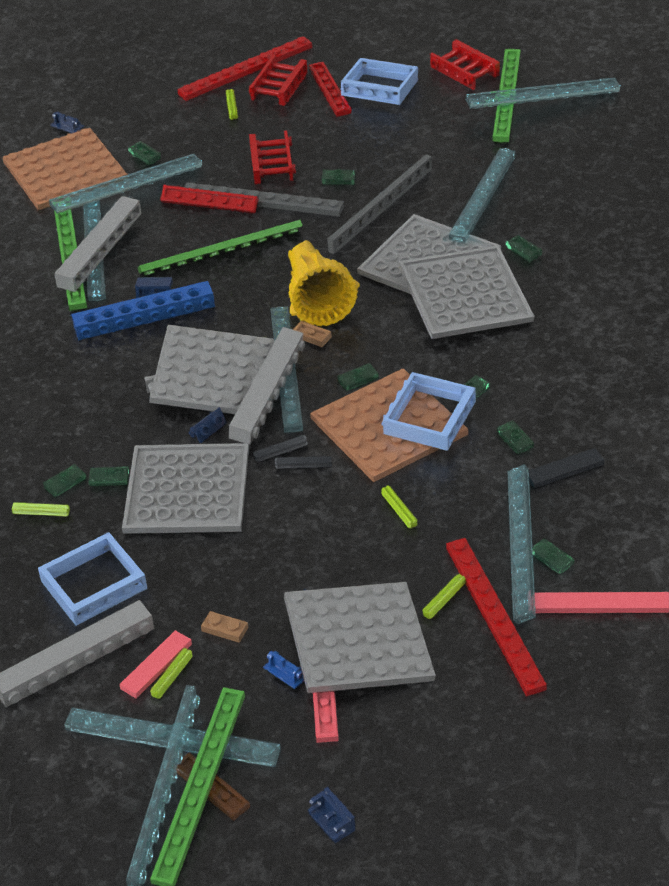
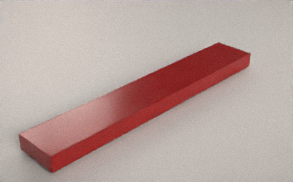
M324 62L310 64L309 70L335 115L338 117L352 114L351 107L345 97L341 95L339 87Z
M164 185L160 201L255 214L259 198L251 195Z

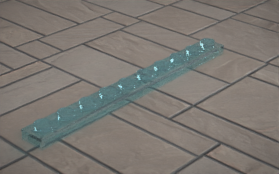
M615 78L466 94V101L470 108L477 109L479 107L619 92L620 85Z
M507 148L499 149L449 233V240L466 243L515 158V151Z
M191 154L49 199V205L56 213L64 212L131 189L152 184L159 180L180 175L190 170H195L202 167V161L195 154Z
M99 192L83 194L85 238L101 220ZM104 258L87 277L89 301L106 299Z
M288 306L270 308L274 342L283 327L291 329ZM293 363L291 374L286 376L285 385L283 388H280L284 433L303 431L295 363Z
M525 464L507 471L513 620L517 624L536 617L529 469Z
M186 685L126 877L128 886H141V884L145 883L147 875L146 866L147 863H151L153 857V843L158 841V827L165 818L164 807L171 798V784L176 782V768L182 762V748L188 742V729L192 727L194 722V709H197L199 706L200 698L196 694L195 686Z
M71 708L64 724L65 729L69 731L192 753L199 752L206 731L77 708ZM230 736L222 758L275 767L281 747L277 743Z

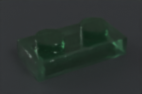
M142 141L128 148L130 154L148 165L161 159L160 152Z

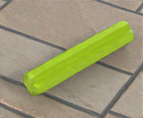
M227 89L226 98L229 117L231 120L237 119L234 90Z
M388 485L383 487L381 494L407 527L411 529L416 527L417 519L394 490Z
M15 502L12 506V512L24 515L69 516L70 508L69 505Z
M457 574L422 610L423 616L431 619L466 583L465 577Z
M187 648L181 650L150 690L153 697L157 699L162 697L193 657L191 650Z

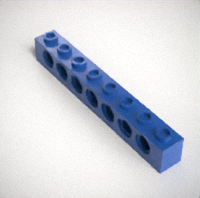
M208 281L71 315L77 338L82 340L215 307L212 289Z

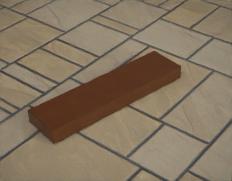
M189 752L173 765V770L188 781L196 757ZM215 776L207 799L234 821L250 808V802L219 776Z

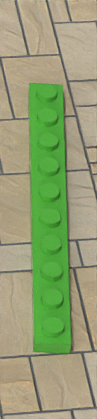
M505 49L493 133L494 142H509L520 49Z
M70 202L53 204L62 264L77 248ZM83 283L75 292L66 290L70 311L87 308Z
M297 220L143 264L138 267L139 274L148 276L154 274V270L161 269V271L171 269V266L175 264L179 267L187 264L189 260L197 262L202 260L203 256H217L220 251L225 250L228 253L234 251L235 247L241 246V248L251 246V243L255 241L259 244L267 241L269 237L277 239L282 237L283 233L288 232L290 235L299 232L298 229L302 227L301 220Z
M225 687L222 689L150 880L154 885L175 886L244 701V691Z

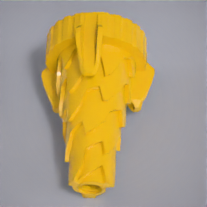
M308 240L289 250L288 257L293 270L291 271L292 279L288 292L291 302L290 314L292 316L297 315L300 321L317 326H328L345 318L351 312L358 298L357 289L360 287L359 282L352 278L350 272L343 264L323 257L319 250L314 249Z

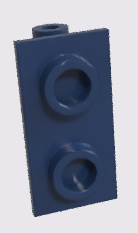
M54 112L52 115L54 122L50 125L58 129L75 133L84 127L77 118L66 117L65 114L60 112Z
M218 407L196 425L192 426L189 435L197 437L199 443H202L223 427L227 422L221 408Z

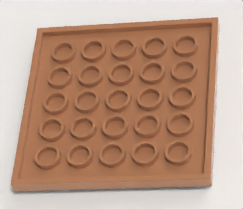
M85 128L3 157L4 164L38 210L128 180L127 173L91 128Z
M404 369L396 371L310 413L311 419L373 482L439 450V448L383 433V426L381 425L383 415L387 414L390 404L395 401L398 391H401L404 381L408 380L410 376ZM415 391L398 421L442 432L452 413L432 395ZM462 425L453 442L468 435V428L465 425Z

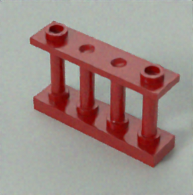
M457 39L452 42L451 52L441 57L434 53L430 54L432 68L472 90L476 89V79L487 73L493 77L500 75L499 61ZM454 56H456L457 58H459V59L453 61L452 63L449 62V61H447V60L451 59V58L454 57ZM464 62L469 63V65L465 66L464 68L459 67V65H461ZM474 68L480 69L478 72L474 74L469 72Z
M272 55L254 82L249 86L251 100L254 101L258 94L277 96L279 98V105L285 106L308 73L307 60L301 59L296 66L276 63V55ZM278 69V70L291 71L292 73H290V74L280 73V72H275V70ZM270 77L285 79L286 81L280 82L269 79ZM266 85V86L278 87V88H280V89H279V90H273V89H267V88H263V87Z
M284 131L285 139L268 141L256 140L255 134H249L255 185L261 184L260 177H264V175L289 173L290 181H293V174H296L295 164L291 162L289 146H292L291 137H288L287 131ZM282 145H285L286 147L280 149L260 150V148ZM285 154H287V157H283V158H273V159H263V160H262V158H261V157H265V156H275V155H285ZM288 164L287 167H277L263 169L262 167L269 165Z

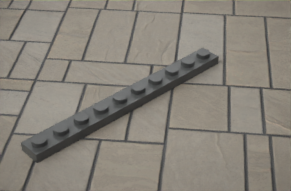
M423 156L335 233L330 235L327 241L328 251L335 254L432 170L431 156Z
M186 183L185 188L257 196L259 198L257 207L339 217L344 208V201L208 184Z

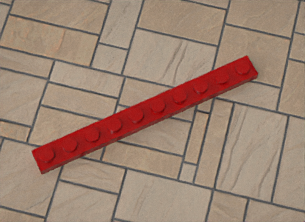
M304 36L299 37L294 41L287 42L282 46L273 48L244 62L237 63L232 67L177 89L178 95L185 101L263 69L272 55H276L277 63L312 48V42Z
M466 538L446 543L449 555L459 573L465 577V584L525 695L530 696L546 691L547 684Z

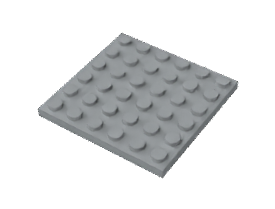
M413 214L357 270L359 275L411 294L400 271L399 261L497 246L498 244Z
M498 245L399 261L400 271L431 339L534 322L535 316Z
M168 325L149 403L214 411L220 407L223 413L236 414L271 350L275 339Z
M249 444L135 445L122 524L123 534L241 532Z
M407 582L285 592L284 600L307 693L435 681L436 675Z

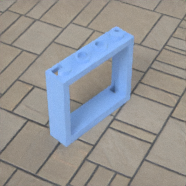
M360 58L342 79L341 95L400 105L418 81V67ZM364 74L403 80V83L400 87H393L358 80Z
M412 372L408 380L404 381L401 391H398L395 401L390 404L387 414L383 415L381 423L383 433L448 451L476 402L475 388ZM415 391L459 402L442 432L398 421Z
M109 532L38 568L41 582L75 625L147 589L145 574ZM111 550L131 575L74 604L54 578Z

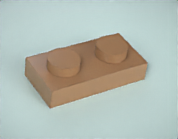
M300 321L293 329L303 333L304 341L323 347L332 337L331 331L304 321Z
M210 611L202 623L201 629L202 632L240 643L248 629V622Z

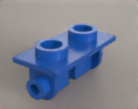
M270 651L267 658L269 662L263 668L296 689L304 681L301 667L295 666L280 656L277 651Z

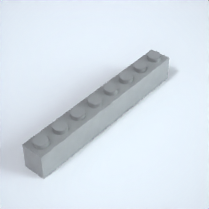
M122 196L68 259L64 261L62 266L56 270L54 277L57 287L74 292L80 287L141 215L140 200Z
M285 327L281 329L229 425V439L250 445L253 439L258 437L260 425H264L267 412H271L273 401L278 399L280 388H283L285 385L286 376L291 374L293 363H297L299 352H302L304 349L305 341H303L302 332Z
M138 600L0 672V700L5 707L17 703L32 693H36L49 684L147 634L154 629L152 615L141 601Z

